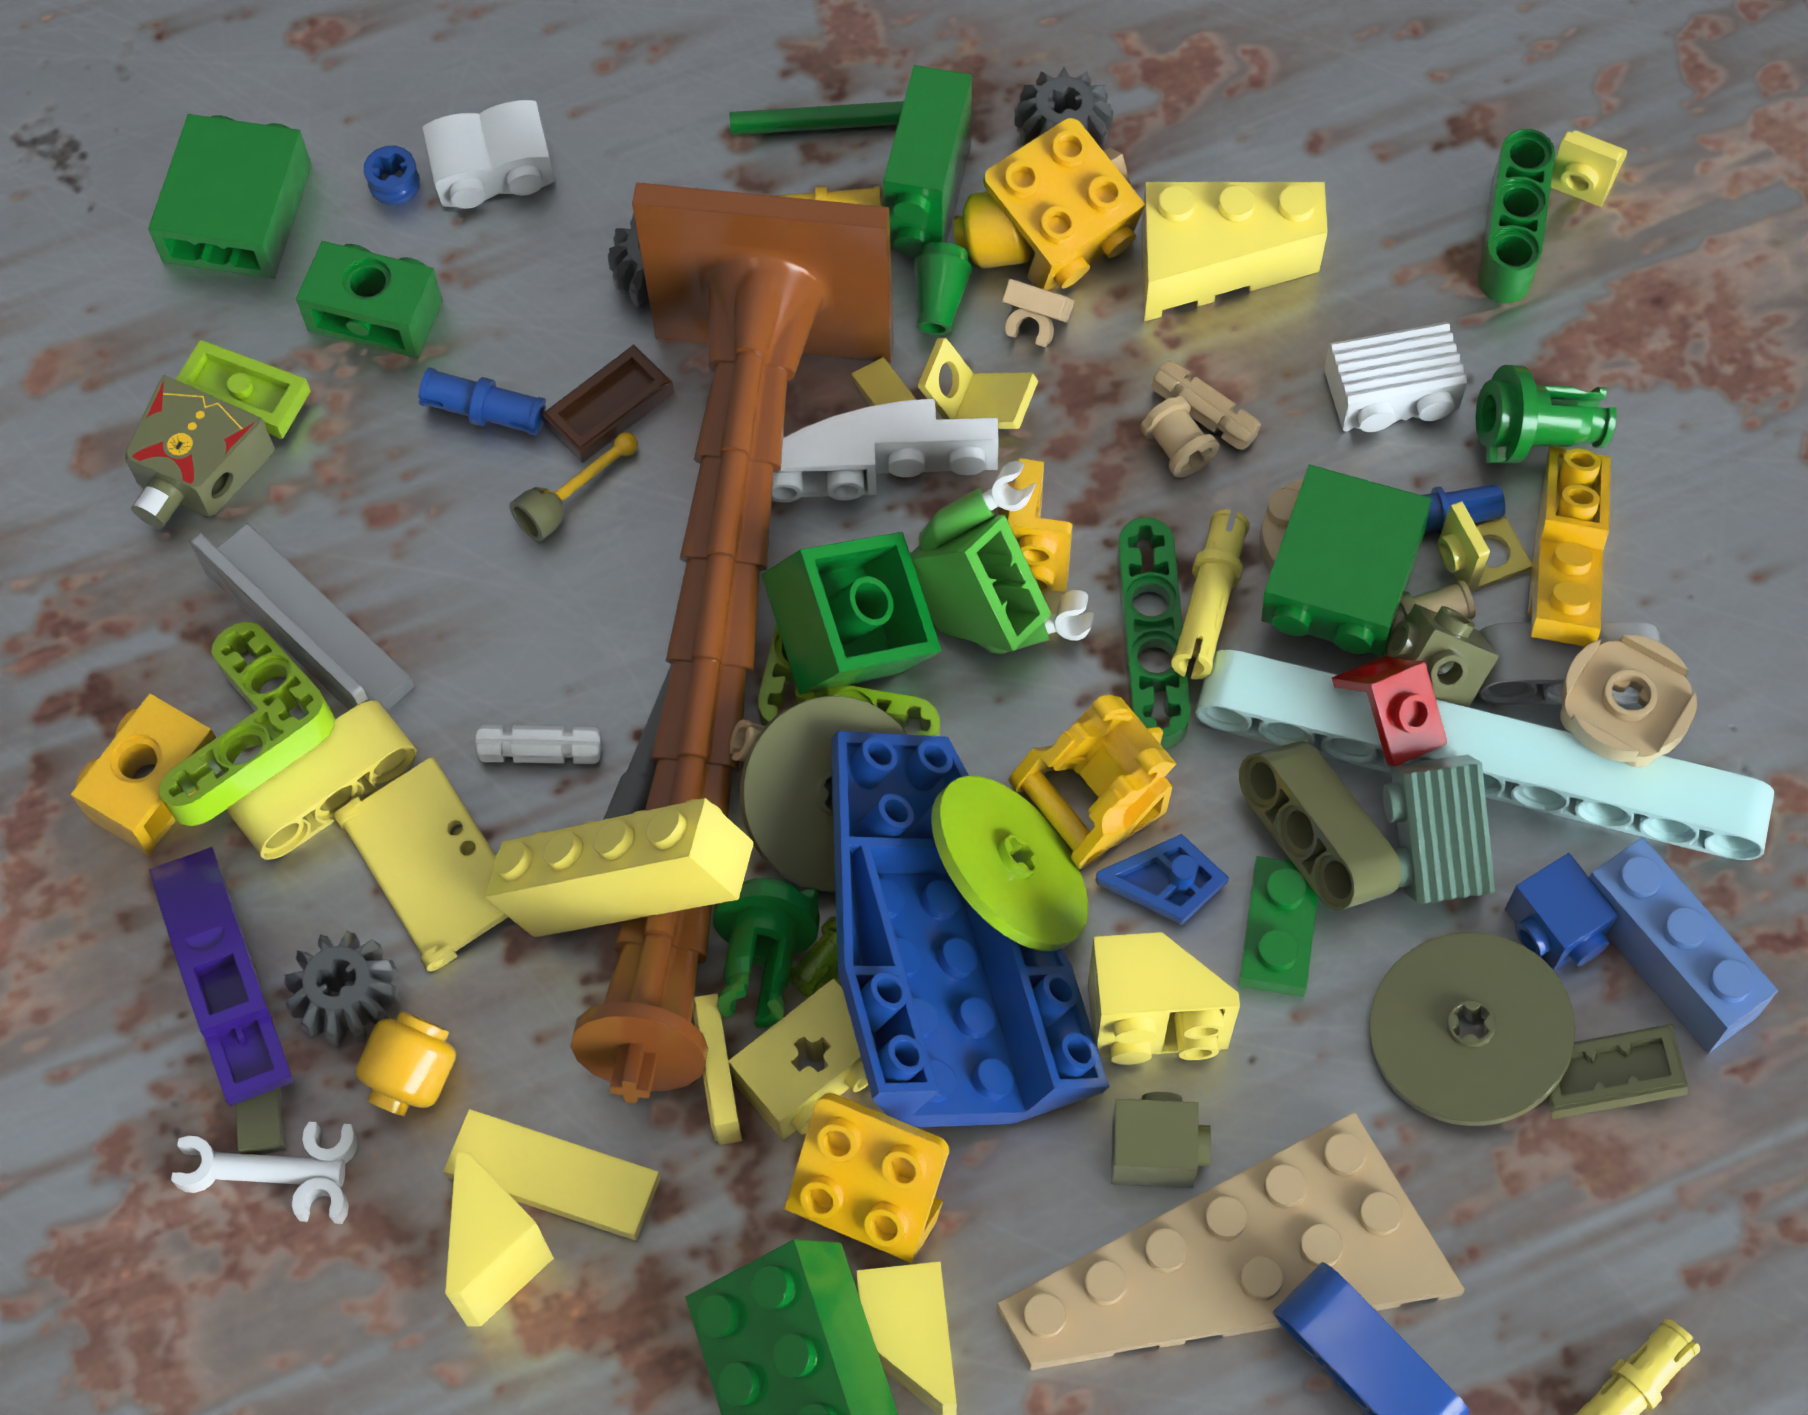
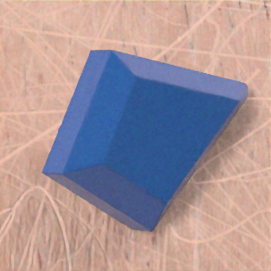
M1180 834L1098 871L1095 882L1110 891L1183 925L1228 883L1229 877L1183 834Z

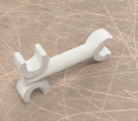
M309 1121L304 1128L302 1141L305 1150L311 1158L215 1152L206 1140L198 1136H185L178 1139L177 1147L183 1154L201 1156L202 1162L200 1167L192 1173H172L171 1181L177 1188L190 1193L205 1190L213 1184L215 1179L298 1184L300 1186L293 1195L292 1208L294 1215L299 1221L308 1222L311 1203L318 1197L327 1196L331 1198L329 1217L335 1224H343L348 1215L349 1204L346 1195L340 1187L343 1186L345 1179V1164L355 1155L359 1140L352 1124H343L340 1142L330 1149L321 1148L322 1129L317 1122Z

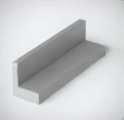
M248 523L217 548L201 533H198L189 540L205 573L348 710L360 703L377 700L388 711L415 688L409 674Z

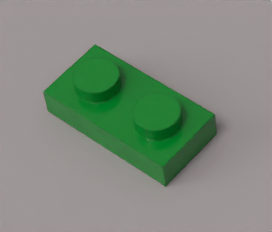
M1256 856L1238 987L1304 997L1307 988L1318 896L1292 861Z

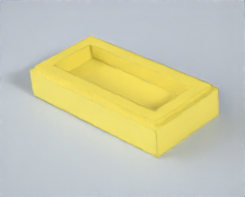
M718 994L694 997L693 1016L695 1027L703 1033L709 1047L703 1070V1079L714 1141H718L719 1145L741 1142L742 1137L728 1062L729 1057L723 1020L717 1008Z

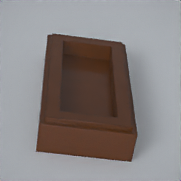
M633 344L542 413L543 423L583 463L615 439L620 433H623L674 393L673 382Z

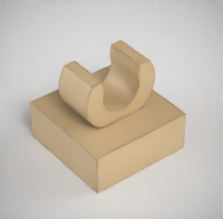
M1009 279L1002 302L1019 309L1012 312L1008 317L1005 325L1006 335L1017 338L1021 324L1025 320L1033 318L1039 324V334L1036 337L1035 344L1042 347L1048 346L1054 334V327L1050 318L1068 323L1075 300Z

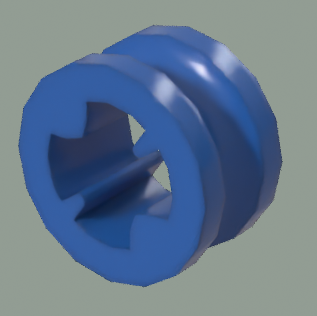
M396 145L378 148L367 157L364 163V175L368 182V188L372 197L378 202L386 205H399L409 201L416 195L420 187V177L412 154L405 148ZM399 170L402 171L400 178L394 176ZM384 173L390 175L385 181L382 179Z

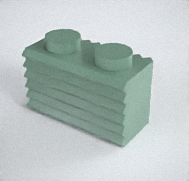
M1461 755L1405 763L1398 766L1391 765L1392 783L1383 785V804L1389 823H1396L1398 828L1399 848L1393 849L1399 858L1402 869L1399 887H1403L1405 894L1421 904L1495 893L1482 762L1470 755Z

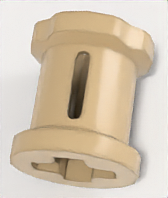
M1183 396L1168 398L1159 403L1147 414L1140 425V430L1148 439H1155L1169 457V470L1177 478H1184L1199 471L1215 457L1219 450V443L1211 434L1204 435L1189 415L1191 405Z

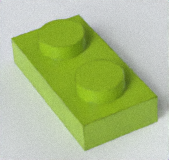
M201 339L175 379L262 418L268 433L281 439L284 438L311 392L306 378Z

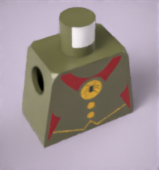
M163 375L126 450L125 461L137 484L144 489L131 507L133 513L145 523L159 529L164 528L179 505L204 517L216 515L275 450L263 419Z

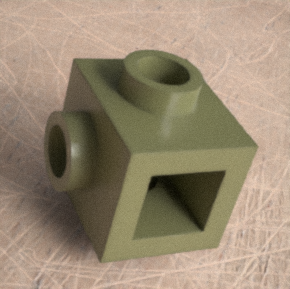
M1414 604L1406 620L1398 623L1393 629L1385 656L1425 661L1435 697L1464 707L1471 705L1499 658V655L1483 635L1474 629L1475 624L1469 618L1445 606H1441L1438 613L1418 604Z

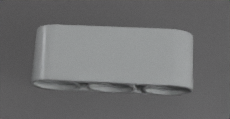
M1531 622L1498 623L1479 630L1499 655L1480 688V698L1492 704L1503 705L1562 704L1561 689L1571 663L1577 654L1585 648L1584 646L1531 637ZM1601 622V631L1598 640H1601L1600 644L1607 641H1620L1622 635H1640L1660 642L1659 629L1655 625L1646 622ZM1628 687L1624 693L1612 690V696L1618 700L1617 704L1638 703L1637 698L1640 693L1636 689Z

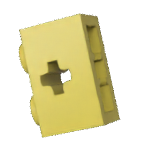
M834 978L728 1060L732 1082L782 1141L796 1130L801 1135L807 1133L814 1106L823 1094L835 1093L841 1095L849 1088L855 1093L868 1086L843 988ZM806 1057L813 1063L824 1060V1069L817 1072L813 1067L807 1066L801 1070L800 1061Z

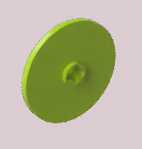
M964 776L957 778L947 785L938 794L932 807V832L943 865L966 901L993 928L1014 942L1031 949L1055 951L1064 948L1079 937L1088 919V897L1079 868L1071 860L1072 854L1050 822L1017 792L992 779L981 776Z

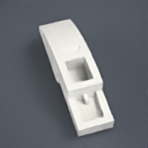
M935 398L869 406L835 415L806 426L783 438L781 470L773 472L772 501L792 502L801 497L824 496L847 501L857 499L862 495H877L876 474L891 473L899 477H913L922 472L952 471L959 475H974L983 470H998V418L936 420Z

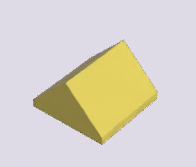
M456 1153L445 1294L467 1326H482L550 1263L554 1257L537 1223L470 1153Z

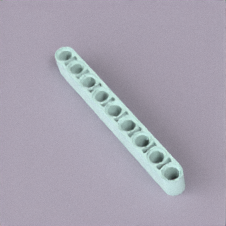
M1229 649L1215 652L1212 672L1208 677L1204 678L1195 711L1196 717L1203 724L1219 731L1278 746L1305 741L1311 743L1323 757L1390 773L1391 765L1386 763L1366 692L1335 688L1332 682V677L1337 676L1335 674ZM1436 700L1447 738V744L1405 762L1412 763L1470 755L1482 762L1486 798L1729 859L1752 860L1764 855L1774 790L1765 782L1752 777L1663 755L1656 757L1647 766L1632 767L1624 762L1613 761L1592 752L1570 732Z

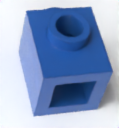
M1567 853L1517 884L1505 907V911L1516 924L1515 931L1521 944L1541 957L1553 970L1558 969L1570 960H1573L1577 966H1581L1598 956L1610 944L1606 936L1618 917L1617 912L1570 853Z

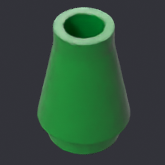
M930 242L922 247L921 255L914 259L918 309L916 327L923 333L943 336L952 332L954 317L973 270L968 262L969 254L967 250L959 245L948 242Z

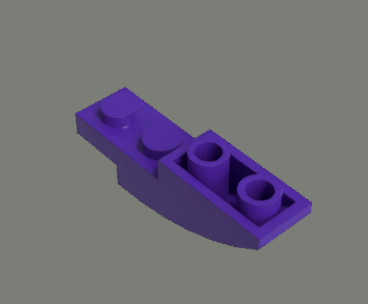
M213 847L149 869L160 910L200 1032L207 1044L228 1105H235L293 1083L294 1079Z

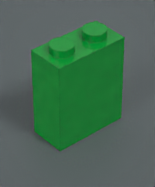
M913 65L883 179L884 207H889L890 249L898 251L905 256L916 258L921 255L922 247L930 242H947L971 148L972 74Z
M187 114L148 227L162 262L275 279L312 165L301 131L278 123L263 125L235 121L222 115L207 117Z
M1309 464L1264 590L1261 621L1272 624L1280 632L1291 636H1304L1308 634L1332 641L1339 648L1350 653L1366 654L1370 652L1384 656L1426 530L1432 498Z

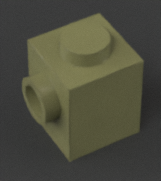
M1171 1092L1146 1093L1142 1095L1141 1100L1116 1099L1112 1118L1111 1184L1193 1188L1198 1166L1209 1167L1211 1155L1210 1125H1198L1199 1102H1182V1096Z

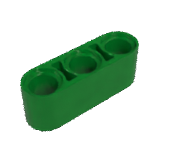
M1519 129L1511 132L1505 138L1491 183L1478 281L1483 293L1491 300L1500 303H1513L1521 300L1528 294L1543 249L1555 150L1550 138L1534 129Z

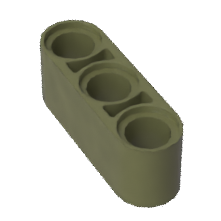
M1305 741L1290 743L1250 754L1242 761L1239 768V783L1245 799L1319 899L1327 907L1333 910H1344L1391 895L1398 889L1401 882L1402 869L1395 850L1321 753L1311 743Z

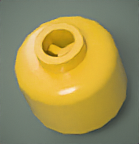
M988 191L971 194L965 202L963 215L954 218L956 245L966 249L973 263L979 268L986 269L1024 264L1029 262L1033 256V248Z
M404 1011L399 1012L397 1019L388 1018L378 1021L355 1071L357 1078L364 1085L372 1089L367 1101L400 1116H405L409 1105L418 1108H428L434 1105L456 1060L454 1047L446 1042L450 1031Z

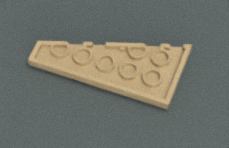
M1353 1112L997 1302V1311L1029 1369L1035 1370L1111 1357L1117 1352L1159 1346V1348L1181 1345L1185 1344L1187 1340L1222 1335V1337L1280 1328L1282 1325L1273 1315V1311L1321 1262L1328 1264L1336 1270L1376 1311L1400 1307L1402 1303L1431 1298L1442 1300L1460 1297L1465 1289L1357 1114Z

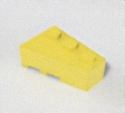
M1145 182L1143 202L1146 205L1142 212L1141 220L1144 322L1162 317V311L1194 301L1198 307L1215 302V295L1243 287H1248L1249 292L1320 271L1328 232L1325 182Z

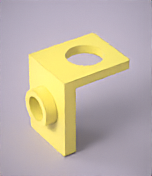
M1574 130L1573 133L1566 131L1554 162L1551 188L1602 207L1626 158L1627 150Z
M937 338L919 380L918 388L927 399L935 398V409L943 419L998 418V429H1019L1038 380L1032 372L973 373L947 338ZM944 363L948 364L952 373V387L946 397L941 392L939 386V372Z
M1462 501L1450 505L1440 538L1438 539V551L1446 569L1454 574L1457 581L1464 580L1471 593L1531 570L1533 564L1507 517L1503 516L1500 519H1494L1476 526ZM1484 539L1497 540L1506 547L1509 559L1505 564L1499 567L1486 566L1490 550Z

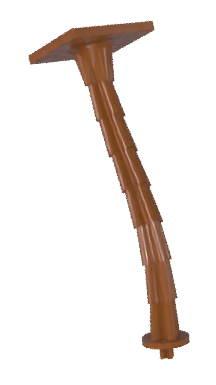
M636 182L632 207L656 339L708 344V367L714 372L694 460L700 464L680 554V560L686 562L665 660L667 663L672 664L650 759L652 762L657 763L645 810L680 804L692 799L706 798L709 802L719 807L728 818L732 772L740 771V761L733 760V754H730V740L734 727L743 719L746 673L754 672L760 571H765L768 567L773 472L781 470L787 381L794 378L802 354L876 361L884 357L887 362L891 363L894 333L889 207ZM712 905L621 921L614 946L619 956L604 1003L590 1007L576 1020L570 1045L576 1060L593 1075L610 1082V1093L623 1095L624 1102L638 1103L639 1097L649 1098L651 1091H669L685 1087L702 1076L709 1047L703 1033L691 1023L698 964L704 963L707 958Z

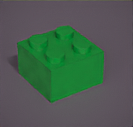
M903 532L800 549L761 574L799 695L901 674L942 651Z

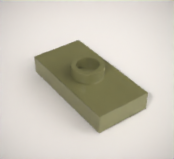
M1673 1024L1574 1042L1568 1068L1560 1083L1547 1097L1552 1120L1689 1095L1688 1083Z

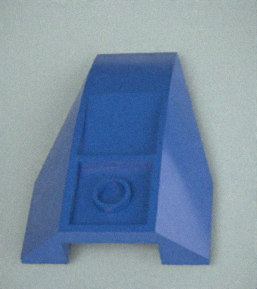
M837 731L832 737L831 775L838 974L872 1100L886 1115L915 1127L1014 1124L1106 1091L1110 1086L1072 965L1062 948L1055 951L1031 949L1014 942L993 928L966 901L950 878L939 856L931 824L934 801L938 794L952 781L960 777L969 776L949 737Z

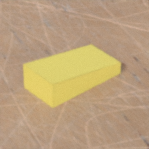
M884 357L851 373L852 381L869 406L917 400Z

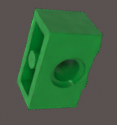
M321 241L296 296L307 331L417 359L443 302L434 268L428 267L413 258L403 257L395 259L372 253L360 245L345 244L342 246L326 241ZM378 293V294H376V295H374V296L366 297V296H368V295H370V294Z

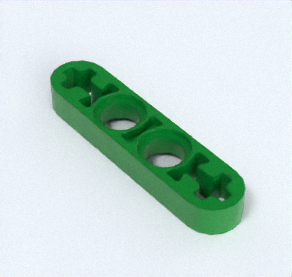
M1141 517L1133 519L1123 527L1119 535L1117 551L1130 709L1146 728L1157 727L1155 718L1151 717L1154 706V692L1165 691V713L1171 718L1169 727L1161 728L1163 730L1161 745L1164 749H1168L1180 743L1188 730L1191 708L1187 671L1185 677L1175 672L1172 666L1164 672H1150L1140 665L1138 656L1145 649L1152 647L1161 648L1172 657L1176 652L1183 625L1175 542L1172 531L1165 523L1155 518ZM1149 540L1151 549H1154L1152 572L1141 573L1142 556L1140 549L1137 548L1138 541ZM1156 592L1164 597L1168 608L1160 615L1146 616L1137 611L1133 600L1141 593Z

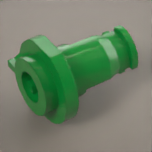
M1502 365L1496 370L1492 379L1484 383L1476 404V431L1480 442L1486 447V463L1518 464L1525 459L1532 446L1570 447L1580 443H1592L1594 448H1604L1613 437L1617 418L1615 407H1598L1600 401L1606 398L1607 388L1596 387L1591 391H1583L1572 386L1536 385L1527 367L1523 365Z
M753 878L743 882L738 900L715 904L713 913L714 928L720 937L729 943L723 970L726 986L719 992L717 1008L722 1016L725 1018L732 1017L736 999L744 998L747 994L753 963L764 966L754 1025L757 1028H765L776 1024L782 1019L785 1003L781 996L789 983L793 956L808 949L817 939L820 914L818 911L819 893L816 889L799 891L795 886L782 880Z

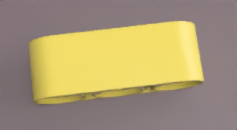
M369 700L360 703L335 719V726L332 732L322 743L231 805L226 811L259 855L265 860H273L291 852L336 821L334 814L345 804L356 797L364 800L398 778L414 762L417 756V748L382 704L377 700Z

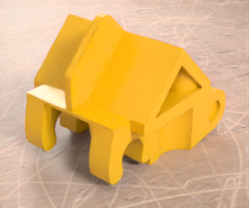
M1107 694L1098 697L1070 729L1064 731L1059 736L1054 745L1032 748L1012 772L1008 782L1016 792L1025 791L1072 849L1071 860L1079 869H1085L1099 860L1110 848L1117 847L1167 813L1173 786L1165 776L1177 763L1161 745L1163 730L1160 727L1146 728L1121 697ZM1073 769L1076 773H1079L1097 795L1098 799L1088 809L1090 812L1088 816L1095 824L1091 832L1046 778L1045 773L1047 771Z

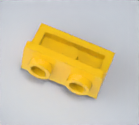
M1019 458V461L1024 463V467L1015 478V482L1009 481L1007 483L1010 487L1017 490L1025 489L1029 485L1036 483L1035 489L1029 501L1022 509L1009 511L999 507L998 515H1005L1042 594L1048 593L1051 590L1064 592L1067 589L1072 524L1066 521L1041 518L1044 462Z

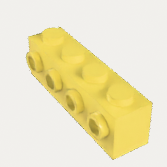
M706 798L692 799L680 804L647 811L640 810L633 814L600 821H588L577 826L548 832H537L530 836L502 841L499 852L494 859L493 870L484 898L534 938L648 917L650 915L734 901L739 899L754 842L732 823L715 804L709 802Z

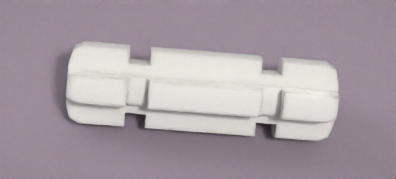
M483 724L478 727L476 733L475 749L478 759L482 762H505L506 757H513V763H565L566 758H573L574 764H595L600 761L602 736L599 728L595 726H573L572 732H565V726L513 725L512 731H505L504 725Z

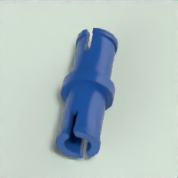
M430 367L423 375L418 398H420L419 405L431 406L468 416L469 422L483 427L487 422L528 432V434L533 436L539 433L543 423L541 414L546 411V399L543 397L537 398L496 387V382L493 379L481 377L477 382L439 372Z

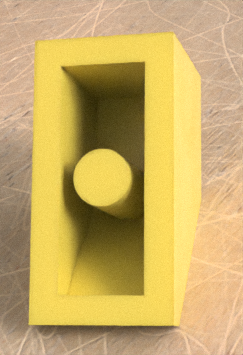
M941 1262L856 1270L858 1295L883 1370L938 1415H956L957 1402Z

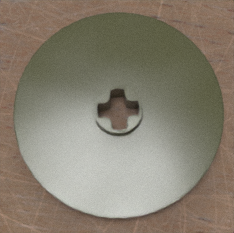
M828 696L806 700L785 709L775 716L754 740L746 756L740 780V807L743 822L760 856L772 869L787 880L799 886L822 892H835L832 806L827 807L824 803L829 796V792L823 786L825 782L832 783V737L837 731L908 735L898 722L880 708L859 699L842 696Z
M1460 932L1436 937L1416 946L1403 955L1390 968L1374 996L1370 1014V1038L1374 1057L1382 1075L1390 1087L1406 1103L1423 1114L1443 1122L1464 1126H1485L1506 1122L1527 1113L1543 1102L1554 1091L1563 1078L1571 1060L1574 1048L1575 1020L1572 1004L1562 981L1555 971L1536 953L1502 936L1479 932ZM1465 1017L1473 1023L1483 1018L1485 1020V1037L1479 1039L1472 1033L1467 1034L1463 1038L1459 1037V1019Z

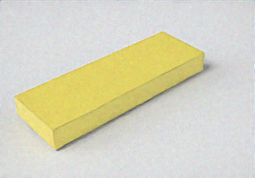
M471 1109L468 1110L443 1171L447 1178L454 1180L456 1153H470L515 1201L634 1241L638 1239L661 1179L658 1171Z

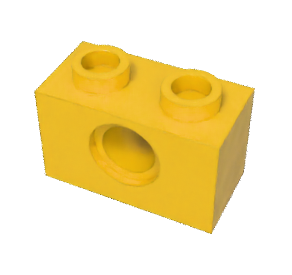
M149 693L138 709H132L122 718L117 727L115 738L98 759L91 760L82 769L76 781V788L70 795L89 821L149 856L176 821L160 797L159 788L161 781L172 768L216 739V736L211 728ZM156 764L154 770L149 775L139 779H132L136 771L141 767ZM198 789L190 793L188 796H191L192 794L196 793Z

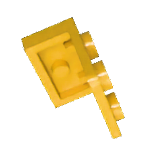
M1074 118L1065 119L990 167L983 179L985 189L1036 252L1027 278L1033 286L1047 291L1057 284L1062 289L1073 285L1090 269L1089 263L1104 253L1108 258L1115 257L1130 246L1136 238L1134 231L1146 205L1081 122Z
M825 1093L814 1106L784 1210L912 1263L938 1219L943 1200L936 1198L935 1195L949 1154V1146L943 1138L835 1093Z

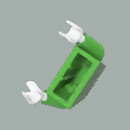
M1020 461L1009 462L1003 466L992 489L983 492L981 488H977L941 508L919 533V546L910 553L935 627L943 634L975 642L994 654L1013 652L1017 649L1049 641V634L1058 632L1065 639L1078 641L1085 638L1089 633L1094 617L1093 612L1078 615L1086 609L1089 598L1088 594L1081 590H1071L1063 594L1059 601L1057 613H1051L1005 515H995L993 509L997 507L1009 511L1020 510L1029 501L1036 483L1022 490L1014 489L1007 483L1021 473L1024 463Z

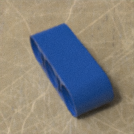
M1321 1262L1273 1311V1315L1282 1327L1367 1415H1468L1470 1413L1462 1399L1328 1264Z

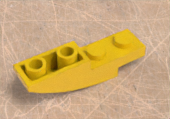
M1549 447L1538 512L1529 589L1528 617H1532L1531 637L1584 647L1598 641L1601 631L1603 549L1609 532L1611 456L1595 454L1582 448L1564 449Z

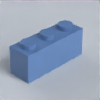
M1643 836L1591 873L1589 878L1618 914L1616 921L1607 934V938L1708 1054L1755 1020L1779 991Z

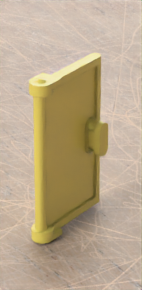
M434 757L424 760L364 800L356 797L338 809L334 814L340 828L345 829L422 955L420 959L427 971H435L458 957L457 950L508 918L507 915L484 898L496 855ZM455 825H463V827L456 828L453 835H451V829Z

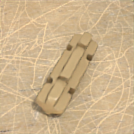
M1169 360L1164 363L1153 377L1151 385L1153 391L1165 399L1183 396L1191 405L1189 415L1215 434L1219 430L1224 432L1221 438L1238 450H1245L1255 440L1261 426L1257 418L1244 409H1239L1237 413L1233 410L1236 405L1234 402L1198 377H1194L1191 381L1187 378L1190 372L1175 361Z

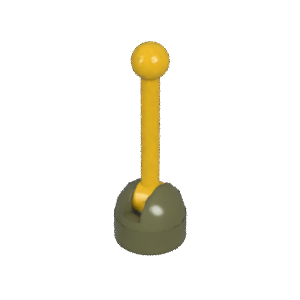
M629 432L620 433L615 438L614 446L555 492L541 487H534L523 492L509 504L510 511L517 524L533 540L537 542L544 540L557 529L563 520L564 509L562 501L620 456L633 455L638 448L637 438Z

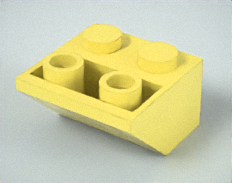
M1163 932L1093 937L1088 992L1092 1032L1100 1058L1111 1057V1061L1115 1064L1132 1065L1150 1060L1152 1054L1178 1053L1181 1059L1203 1060L1216 1056L1219 1050L1228 1049L1240 1008L1239 993Z

